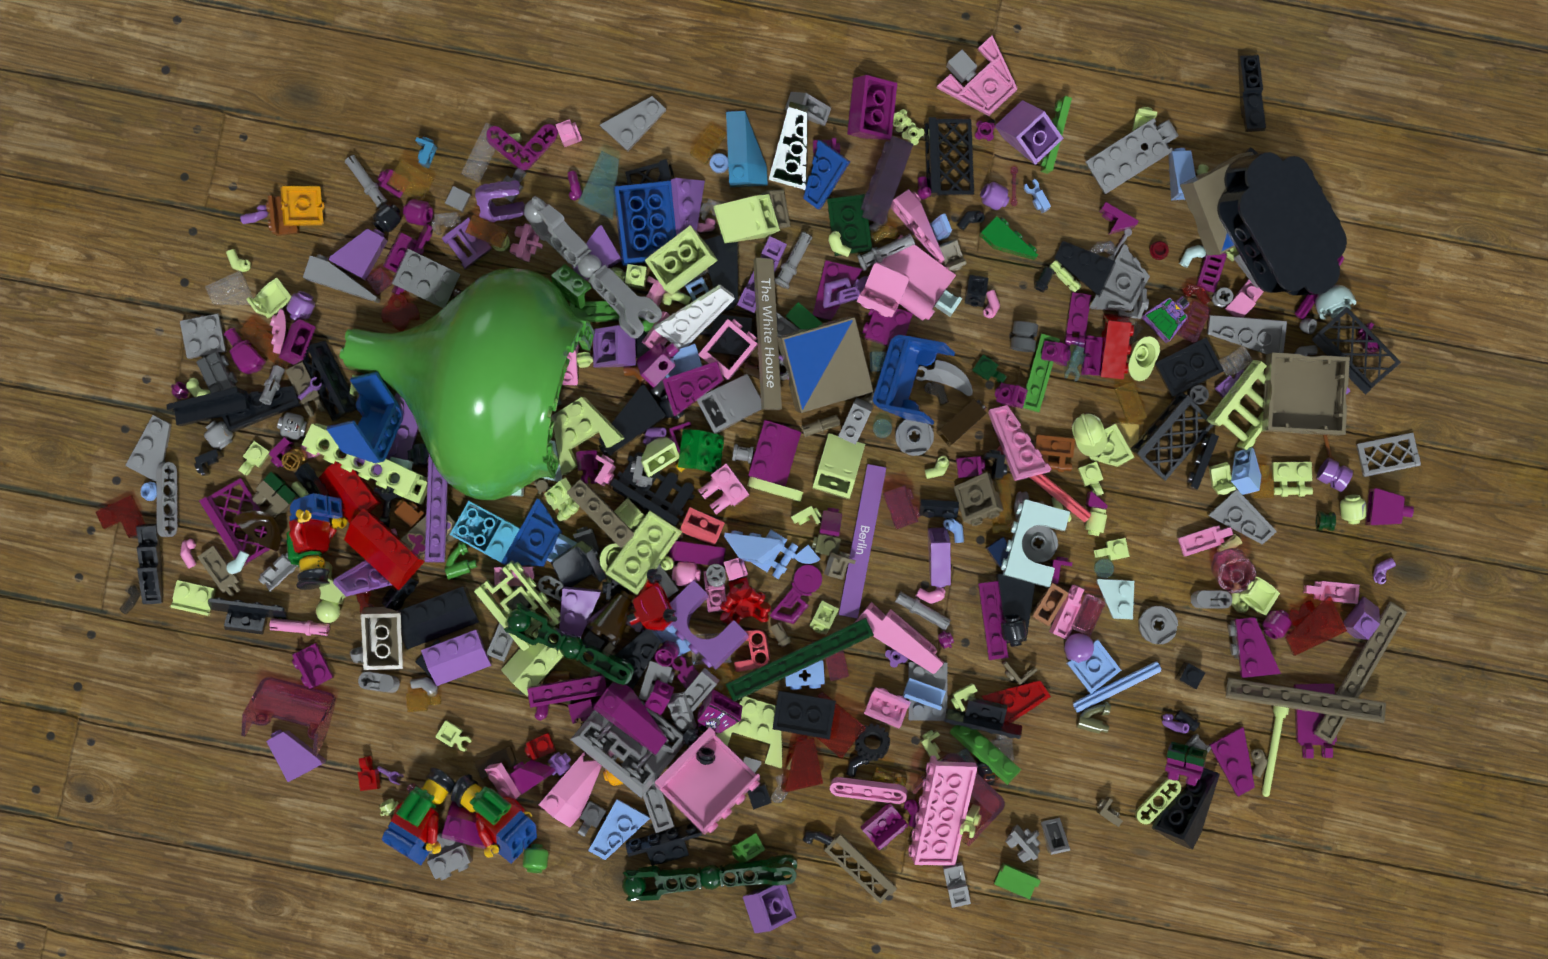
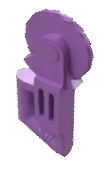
M864 276L860 280L857 279L852 288L847 277L825 283L824 309L858 300L869 276ZM844 286L845 290L839 291L836 301L831 302L832 289Z

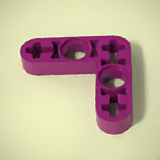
M551 124L544 125L523 147L501 128L493 126L487 130L486 140L519 169L528 170L555 142L558 131ZM551 131L552 136L549 135L544 142L543 138L545 137L546 132ZM497 133L498 138L495 137L494 139H492V134L495 135ZM534 143H539L542 146V149L540 151H534L531 145ZM507 144H512L515 150L507 152L504 147ZM521 158H528V163H521Z

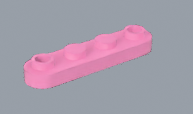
M843 777L832 779L830 784V791L835 796L894 804L904 803L908 793L907 789L899 784Z

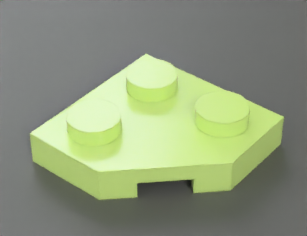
M1116 424L1105 429L1108 442L1106 449L1098 456L1090 457L1091 460L1116 467L1134 458Z

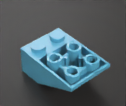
M468 501L450 535L502 562L520 527Z

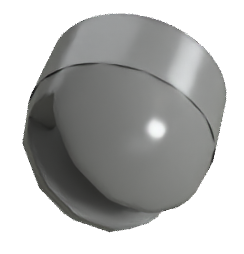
M1305 318L1300 322L1299 327L1304 333L1313 334L1316 330L1317 322L1315 319Z
M357 647L350 651L353 662H363L362 647Z

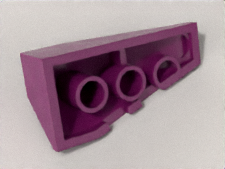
M613 681L593 708L654 755L659 752L667 741L666 736L637 695L626 684L622 685Z
M452 801L442 838L483 849L486 848L479 838L476 829V812H470L465 807L460 808L456 802Z

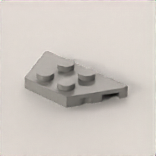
M1124 244L1115 260L1114 269L1101 296H1095L1089 307L1090 309L1131 311L1150 276L1145 269L1141 268L1137 258H1134L1129 252L1127 245Z

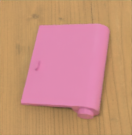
M916 245L890 255L881 262V264L909 276V282L899 304L922 321L925 318L927 320L931 318L935 312L933 310L935 303L956 276Z

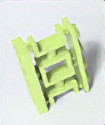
M513 560L502 568L507 577L495 587L487 580L474 591L504 628L508 627L507 616L512 611L507 602L519 592L532 605L529 609H537L539 605L535 599L552 618V620L549 619L550 624L555 626L561 621L559 611L555 607L551 608L547 603L549 600L546 595L536 590V583L531 577L527 578L522 573L524 571L523 567L518 562L514 563ZM511 569L528 590L522 585L514 591L507 584L514 577L510 571ZM487 588L492 594L499 588L505 592L507 597L500 602L504 609L487 591ZM531 617L532 626L525 633L534 637L531 632L538 628L542 622ZM509 634L523 651L530 647L529 643L517 638L515 635Z

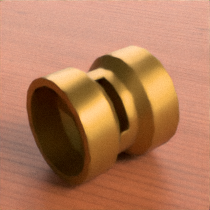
M300 447L291 449L282 457V465L289 471L298 469L307 461V454Z

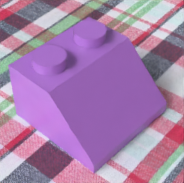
M619 325L593 329L595 332L593 338V367L636 365V338L630 337Z
M768 885L743 896L754 933L772 931L796 918L786 885Z

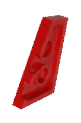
M1038 680L982 695L981 697L983 700L1007 705L1004 721L1012 723L1051 696L1042 682Z

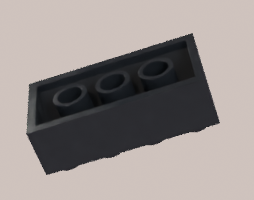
M467 586L399 610L401 612L402 641L407 650L480 622Z

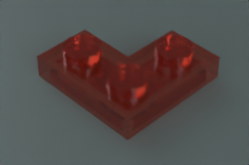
M131 495L96 511L103 529L110 528L121 522L128 538L137 536L136 526L138 524H145L139 508Z

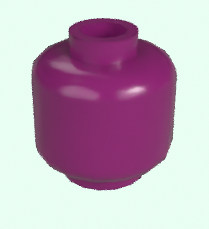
M412 199L404 206L403 214L408 223L424 226L432 220L433 209L426 201Z
M1283 610L1270 611L1262 623L1264 633L1272 639L1283 638L1292 625L1288 613Z

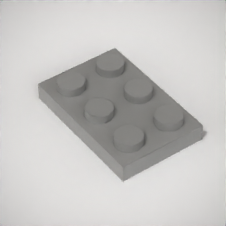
M407 249L391 284L444 308L460 274Z
M908 662V679L912 678L946 691L941 704V710L908 699L911 702L908 707V720L944 721L947 709V662H944L935 674H932L915 662Z

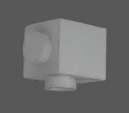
M961 50L948 61L946 67L963 83L965 80L970 81L976 75L977 65Z

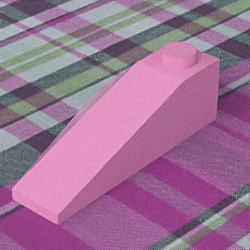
M907 190L892 201L890 208L935 260L942 264L944 257L922 204L919 202L921 199L915 192Z
M585 752L539 804L553 818L568 827H571L584 812L602 767L597 761L583 762Z

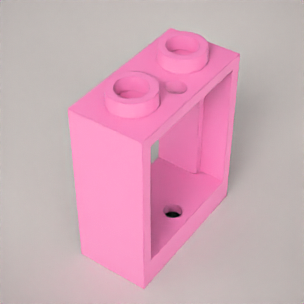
M727 319L698 354L709 364L718 361L722 375L728 380L758 345L755 342L757 338L749 331L747 334L741 330L742 325L735 319L732 322ZM728 327L732 328L750 343V346L730 370L708 352Z

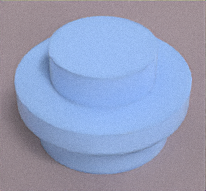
M148 482L141 487V496L145 500L153 501L157 497L156 483Z

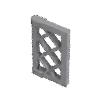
M1414 433L1356 444L1363 477L1421 466ZM1408 439L1409 446L1407 449L1398 444L1399 441ZM1383 444H1394L1388 453L1379 447ZM1396 446L1405 451L1400 460L1390 455ZM1374 447L1375 449L1369 457L1365 454L1364 448ZM1377 450L1386 455L1381 464L1372 459ZM1408 453L1412 456L1413 462L1404 464L1402 461ZM1388 457L1398 463L1395 466H1383ZM1371 461L1379 466V468L1369 471L1368 463Z

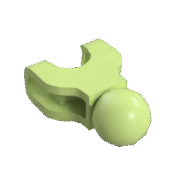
M325 561V569L330 571L328 574L330 584L319 587L321 590L320 599L322 601L316 607V615L320 621L332 623L338 619L340 615L339 604L342 605L344 598L347 596L333 584L334 581L331 577L332 565Z

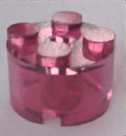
M1229 548L1214 554L1211 564L1212 574L1218 584L1227 592H1243L1249 588L1248 585L1251 582H1254L1256 569L1242 549Z

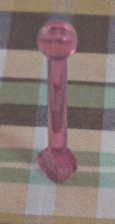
M1012 167L1010 170L1012 174V200L1010 204L1016 206L1018 204L1016 200V174L1018 173V168Z

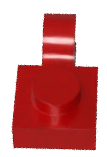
M372 756L359 758V766L362 771L357 772L360 791L381 788L379 770L373 769Z

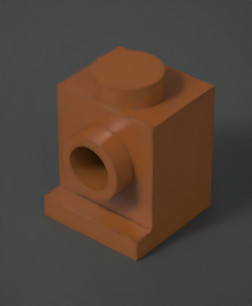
M401 499L395 506L397 509L394 513L411 528L426 516L425 511H418L420 507L413 501L409 503Z

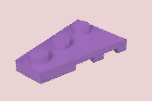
M682 178L671 179L676 236L690 225L697 232L705 181Z
M563 586L559 626L563 634H573L581 638L602 590Z

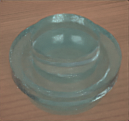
M877 420L873 425V432L879 438H886L892 432V425L888 420Z

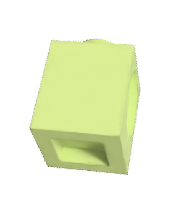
M627 264L625 284L628 287L645 289L648 274L647 267Z

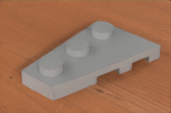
M651 96L600 124V127L628 152L666 112V108Z
M1237 489L1208 514L1211 518L1262 545L1277 532Z

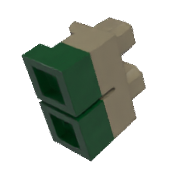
M271 471L257 486V492L252 500L259 506H262L268 500L271 505L265 512L275 518L280 513H286L291 503L300 497L276 472Z

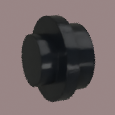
M690 727L685 732L682 740L685 741L687 746L692 745L700 737L699 730Z
M706 747L699 749V752L696 754V759L703 765L713 763L716 758L714 751Z

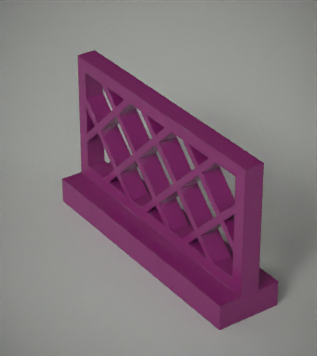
M240 478L209 497L199 500L234 559H236L240 550L245 552L246 544L257 546L256 553L247 558L244 564L246 566L249 562L271 549L258 543L247 541V534L245 540L237 539L235 531L237 527H241L236 522L232 524L225 520L226 511L237 513V515L244 513L241 512L243 501L252 503V511H261L252 500V495ZM240 484L243 488L242 498L231 496L232 489ZM218 496L227 497L225 507L216 506L213 499ZM230 498L241 500L238 511L228 509ZM262 526V530L255 529V532L261 533L260 538L263 537V534H267V531H264V526Z

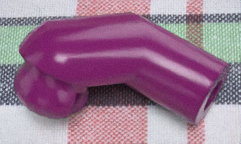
M570 171L567 174L571 188L569 197L575 201L581 198L582 190L577 172Z
M926 177L918 178L917 193L919 198L923 200L931 195V189L928 188Z

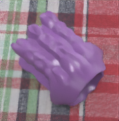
M497 181L496 183L481 185L475 189L477 205L481 211L479 214L480 218L494 223L498 220L504 221L524 215L525 206L523 202L495 206L491 201L494 198L520 194L519 181Z

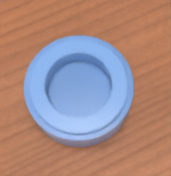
M721 153L713 155L710 159L711 169L715 173L725 172L728 169V158Z

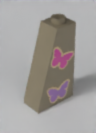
M448 511L446 544L457 539L450 535L457 521ZM426 516L401 538L420 557L425 556Z

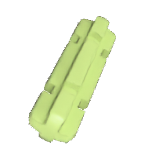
M1055 260L1049 266V268L1057 273L1056 275L1066 286H1070L1069 289L1072 292H1076L1081 287V284L1077 280L1075 281L1074 277L1064 267H1061L1058 260Z

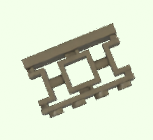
M579 480L567 491V494L620 548L633 538L634 531L621 520L588 484Z

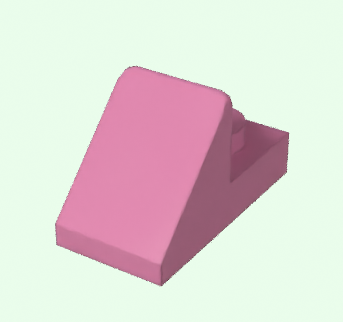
M1247 280L1225 310L1233 317H1244L1255 306V302L1264 291L1256 288L1250 280Z

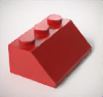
M335 461L334 464H331L321 474L319 479L326 486L329 492L328 496L341 499L342 515L350 524L363 508L372 511L382 502L374 494L366 480L358 476V471L352 470V472L341 468V463Z

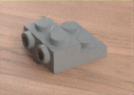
M439 833L437 841L441 845V851L436 854H432V851H430L427 856V863L434 878L440 877L442 881L452 876L451 872L458 869V872L469 868L468 864L473 860L465 844L442 838V833Z

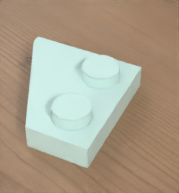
M1096 579V583L1102 592L1103 599L1109 608L1112 618L1133 619L1134 581Z

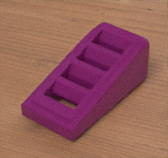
M1222 253L1209 256L1206 254L1196 288L1215 293L1227 254ZM1210 257L1219 259V262L1210 260ZM1208 265H1212V266L1217 267V269H1216V270H1215V269H1211V268H1208L1207 266H1208ZM1205 272L1214 274L1215 276H1207L1205 275ZM1203 279L1213 282L1212 285L1202 283Z

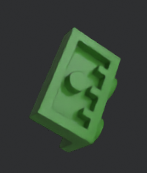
M564 264L551 275L552 282L566 299L581 310L586 305L584 296L591 289V284Z

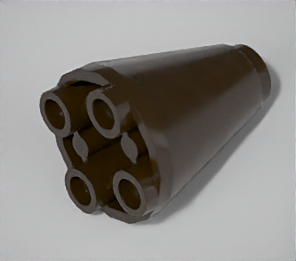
M621 589L619 593H616L589 618L586 627L599 636L602 634V637L616 646L622 639L628 621L627 615L631 612L634 597Z

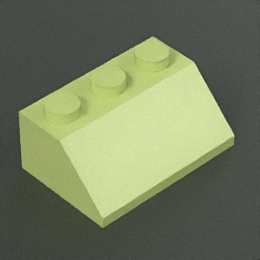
M691 225L645 259L664 290L670 294H674L718 261L708 245Z
M540 626L533 633V636L535 638H537L538 636V630L541 628ZM549 635L550 641L553 643H557V641ZM537 643L536 645H530L525 651L520 648L501 671L520 691L528 696L527 687L540 685L564 656L560 650H556L557 648Z

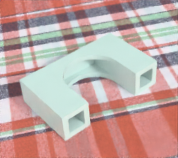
M1025 499L1022 503L1019 502L1016 514L1019 515L1017 522L1014 521L1011 532L1014 534L1012 540H1008L1006 546L1008 556L1007 559L1002 561V575L1050 587L1055 568L1029 560L1023 552L1022 539L1026 531L1036 525L1065 531L1070 512Z

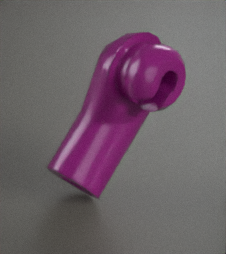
M549 704L537 706L536 713L534 714L537 720L541 721L547 717Z
M909 799L905 801L904 808L911 815L908 825L915 828V816L919 812L920 807L916 801Z

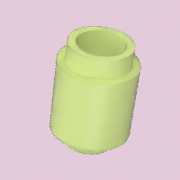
M1091 507V511H1089L1091 517L1086 521L1085 530H1088L1090 535L1099 536L1100 533H1104L1107 520L1106 510Z

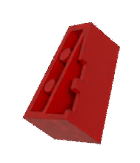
M1104 313L1103 319L1106 322L1105 329L1102 331L1103 346L1100 377L1124 379V374H1127L1129 369V363L1126 360L1127 355L1131 354L1129 339L1130 336H1133L1134 325H1131L1132 322L1128 317Z

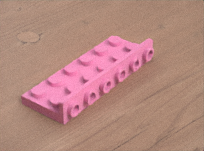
M931 756L930 762L926 765L927 776L923 780V794L919 798L920 808L915 816L916 827L912 830L913 840L912 845H909L908 853L914 865L955 866L962 837L960 826L966 820L977 765L971 762H939L935 756Z

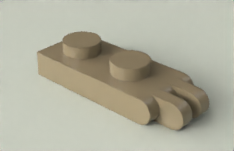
M212 546L198 556V559L223 593L227 592L232 597L235 594L231 587L236 592L241 590L237 584L240 582L238 577L227 571L228 563L216 546Z

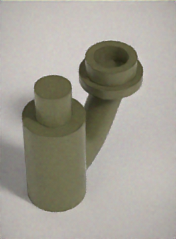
M1105 701L1103 705L1085 710L1079 715L1076 728L1100 734V732L1108 733V725L1103 724L1101 720L1090 717L1099 712L1103 716L1109 715L1111 704Z

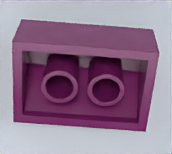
M868 75L853 78L847 135L865 139L891 140L897 83Z
M764 420L748 476L786 487L801 432Z

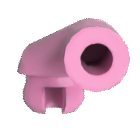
M995 290L986 293L989 303L983 310V315L987 318H993L1000 308Z
M193 539L184 540L181 545L180 555L188 568L197 564L191 555V549H194L196 546Z
M937 587L936 590L929 593L920 588L916 597L932 604L941 601L945 597V589Z

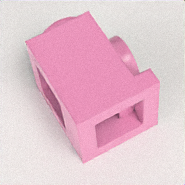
M569 119L556 124L564 147L582 141L575 122L571 123Z
M736 558L723 562L729 581L748 575L742 559Z

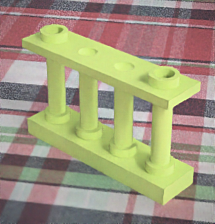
M1253 360L1207 418V421L1212 425L1221 426L1223 424L1240 439L1236 446L1245 450L1255 444V439L1262 431L1263 412L1256 418L1240 404L1242 397L1247 394L1263 408L1264 399L1252 389V385L1257 379L1265 385L1264 369L1267 365L1258 360ZM1235 409L1252 424L1246 433L1228 419V415L1232 410Z

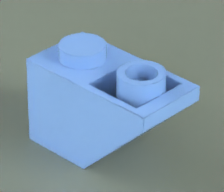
M1252 447L1247 450L1236 451L1234 456L1231 482L1242 495L1260 491L1261 472Z

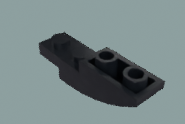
M1259 55L1239 57L1241 117L1244 118L1245 132L1265 131L1266 129Z

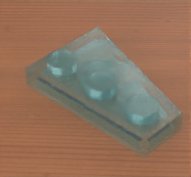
M601 151L578 201L579 205L613 220L614 210L613 189L617 182L619 159Z

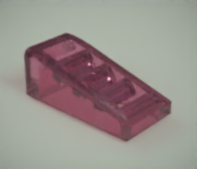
M1193 301L1187 313L1188 318L1181 326L1177 335L1192 343H1196L1211 308ZM1195 307L1204 311V315L1194 311ZM1192 314L1201 318V321L1192 318ZM1189 321H1191V322L1197 324L1198 327L1196 328V327H1194V326L1188 324ZM1186 328L1195 331V334L1186 331Z

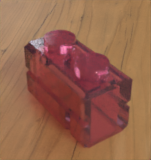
M902 486L883 493L895 529L918 522L917 518L920 517L917 506L913 507L911 500L914 497L910 488L907 489L906 486Z

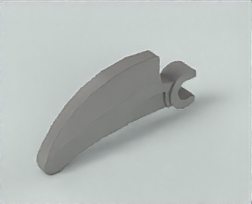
M935 360V366L932 370H927L922 366L918 367L919 370H923L925 373L923 377L916 376V379L919 381L939 382L954 387L967 396L973 394L972 386L967 376L959 368L948 362Z

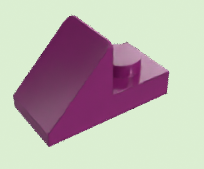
M1107 202L1099 211L1106 220L1115 221L1108 234L1134 228L1139 222Z

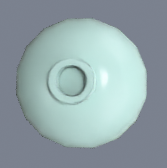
M1334 285L1327 292L1318 294L1315 305L1319 317L1324 320L1326 319L1325 316L1328 315L1331 318L1336 317L1346 307L1351 310L1350 305L1352 303L1356 305V300L1350 289L1343 285Z

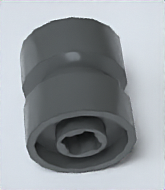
M1015 321L1012 331L1015 336L1011 338L1010 349L1021 352H1035L1036 341L1034 337L1037 336L1038 325L1030 322Z

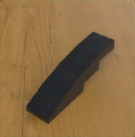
M138 524L136 526L139 544L137 547L139 561L137 571L142 604L163 603V580L157 524Z

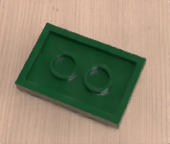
M865 194L827 199L831 233L837 231L841 234L842 245L852 248L850 254L870 252L872 243ZM834 252V257L843 256L841 254Z

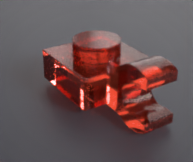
M370 591L356 594L357 601L360 604V614L363 607H375L369 602L368 596H371Z

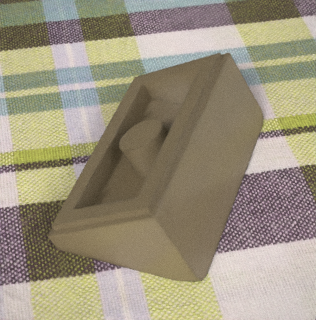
M784 189L768 190L761 195L769 194L779 229L790 227Z

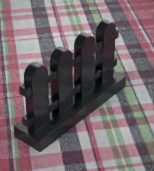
M638 452L634 457L629 456L627 459L630 462L623 473L619 471L617 474L619 480L613 479L610 489L624 498H628L647 512L652 511L676 527L679 523L677 516H683L684 512L682 509L688 499L693 500L695 497L692 494L694 491L693 484L685 483L683 487H680L676 484L678 476L675 473H669L664 477L660 474V470L650 476V478H653L652 485L656 478L662 482L657 492L653 493L649 490L652 485L641 487L637 486L636 482H633L634 473L631 472L632 461H636L637 456L642 457L643 453ZM631 485V486L635 487L636 489H635V490H632V489H630L628 486ZM674 489L679 493L671 504L666 501V498L671 490ZM645 495L651 497V501L646 499ZM663 505L667 507L668 510L666 511L662 509L661 506Z

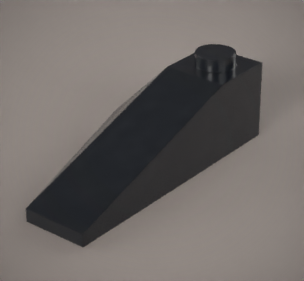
M1204 768L1200 780L1198 779L1196 785L1186 784L1187 787L1157 816L1152 829L1176 844L1193 850L1201 835L1220 774Z

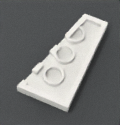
M718 285L655 325L654 329L671 343L674 342L679 349L687 347L735 299L734 295L723 286Z

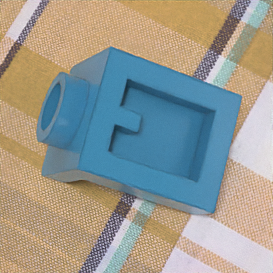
M416 137L415 141L418 145L424 147L418 154L419 163L421 166L429 169L437 147L433 144L434 141L427 137L422 139Z

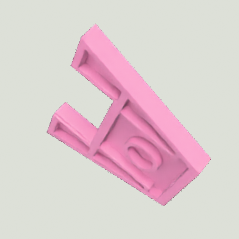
M993 36L988 38L978 48V51L990 63L965 87L952 74L937 86V89L988 116L1017 91V86Z

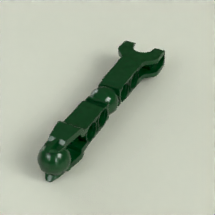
M778 855L766 860L732 863L724 867L720 865V868L715 865H708L703 869L698 867V869L683 868L673 870H661L658 866L638 868V870H625L622 872L625 875L622 881V889L628 895L626 900L630 902L634 900H659L661 895L693 891L697 888L700 890L702 886L713 890L720 885L721 887H724V885L735 887L756 884L788 885L796 880L797 860L793 855ZM785 861H790V862H792L793 865H791V864H783V863H784ZM751 870L754 872V875L747 876L745 872ZM731 872L735 877L728 878L725 874ZM791 874H792V876H791L790 878H785V877H784V876H786V875H791ZM693 876L696 878V881L690 882L687 880V877ZM644 877H655V885L658 889L645 891L646 881ZM674 878L677 883L671 884L668 882V879Z

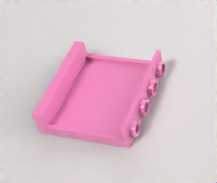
M709 727L655 781V786L705 835L707 832L712 833L718 827L717 822L721 818L726 819L732 812L731 808L735 804H741L746 798L745 794L749 790L753 791L760 784L758 782L760 775H756ZM704 747L712 749L716 756L715 761L709 765L701 764L696 759L699 749Z

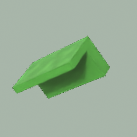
M1002 863L994 884L1030 899L1034 888L1039 886L1041 880L1034 875Z

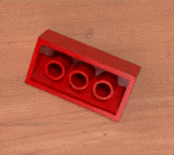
M363 508L350 522L344 541L397 590H400L425 562L371 511Z

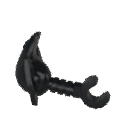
M389 486L386 489L375 487L374 494H379L385 500L380 520L389 528L391 500L403 497L393 493L394 489Z

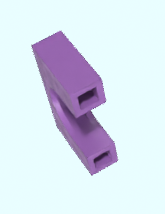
M693 580L670 602L672 609L676 611L674 614L677 617V621L671 622L668 627L673 626L677 630L675 634L682 641L686 639L690 643L688 646L694 654L699 652L704 657L702 662L708 668L712 666L716 670L749 636L735 621L730 623L715 638L700 639L694 636L689 628L690 617L709 597Z

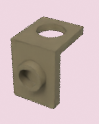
M1006 661L1001 663L1006 669L1004 672L1011 681L1015 680L1018 684L1023 683L1038 670L1033 667L1019 678Z

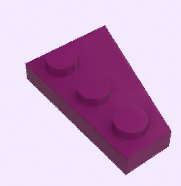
M825 261L813 315L816 318L831 321L840 305L824 309L825 283L847 277L852 288L863 269ZM844 286L832 289L831 302L836 301L839 291L845 290Z
M718 361L662 379L674 416H677L724 380Z
M1240 727L1209 744L1213 755L1237 797L1255 788L1244 727Z

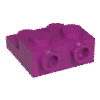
M871 308L868 314L872 316L870 323L866 322L863 333L866 334L865 339L889 347L890 341L896 335L906 336L912 313L897 309L893 317H885Z

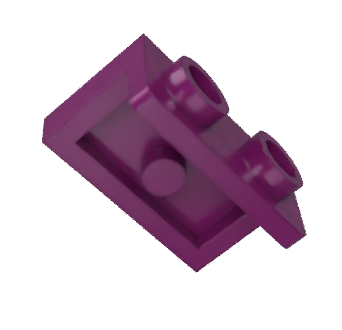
M888 803L860 828L877 849L881 850L898 834H901L908 827V824L893 805Z

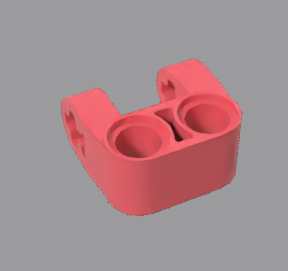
M745 631L749 636L746 641H749L751 659L734 662L735 672L759 668L769 663L770 650L768 638L764 631ZM759 633L762 635L763 641L761 644H756L753 641L754 634ZM759 652L764 653L766 656L764 663H760L756 659V655Z

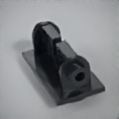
M410 578L400 590L395 591L390 588L382 598L383 601L381 603L385 608L397 611L402 607L406 598L414 592L419 582Z

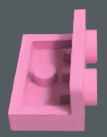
M604 454L601 457L596 455L595 459L602 462L604 466L595 481L602 486L609 485L615 476L612 474L616 468L613 465L614 461Z
M875 687L864 714L900 728L911 702L907 701L903 696H895L889 693L884 688Z

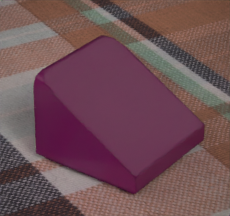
M1092 491L1088 492L1086 507L1107 509L1108 505Z

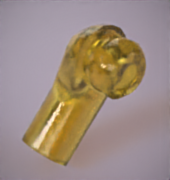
M884 225L872 234L871 238L875 243H878L884 237L894 239L898 236V230L893 226Z

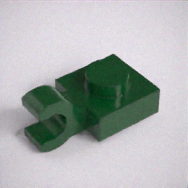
M982 355L972 370L986 381H989L992 377L1001 384L1007 378L1006 375L996 370L999 365L985 355Z

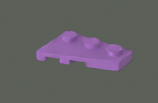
M366 560L338 576L333 582L345 596L392 585Z

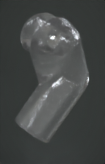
M784 774L775 776L778 787L771 796V800L774 803H781L789 792Z

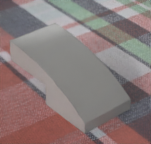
M962 862L956 863L955 866H943L952 908L971 904Z

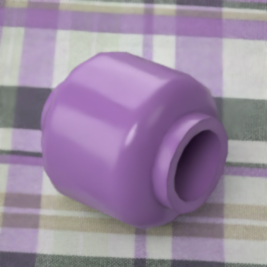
M996 182L985 184L980 193L982 203L994 210L1005 207L1010 199L1008 197V189Z
M299 291V293H294L291 296L286 309L290 313V317L296 321L298 319H308L315 307V302L311 295Z

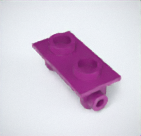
M1087 336L1084 339L1081 375L1100 376L1103 337Z

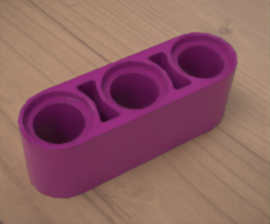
M676 541L669 550L668 557L676 561L704 565L719 564L723 566L726 548Z

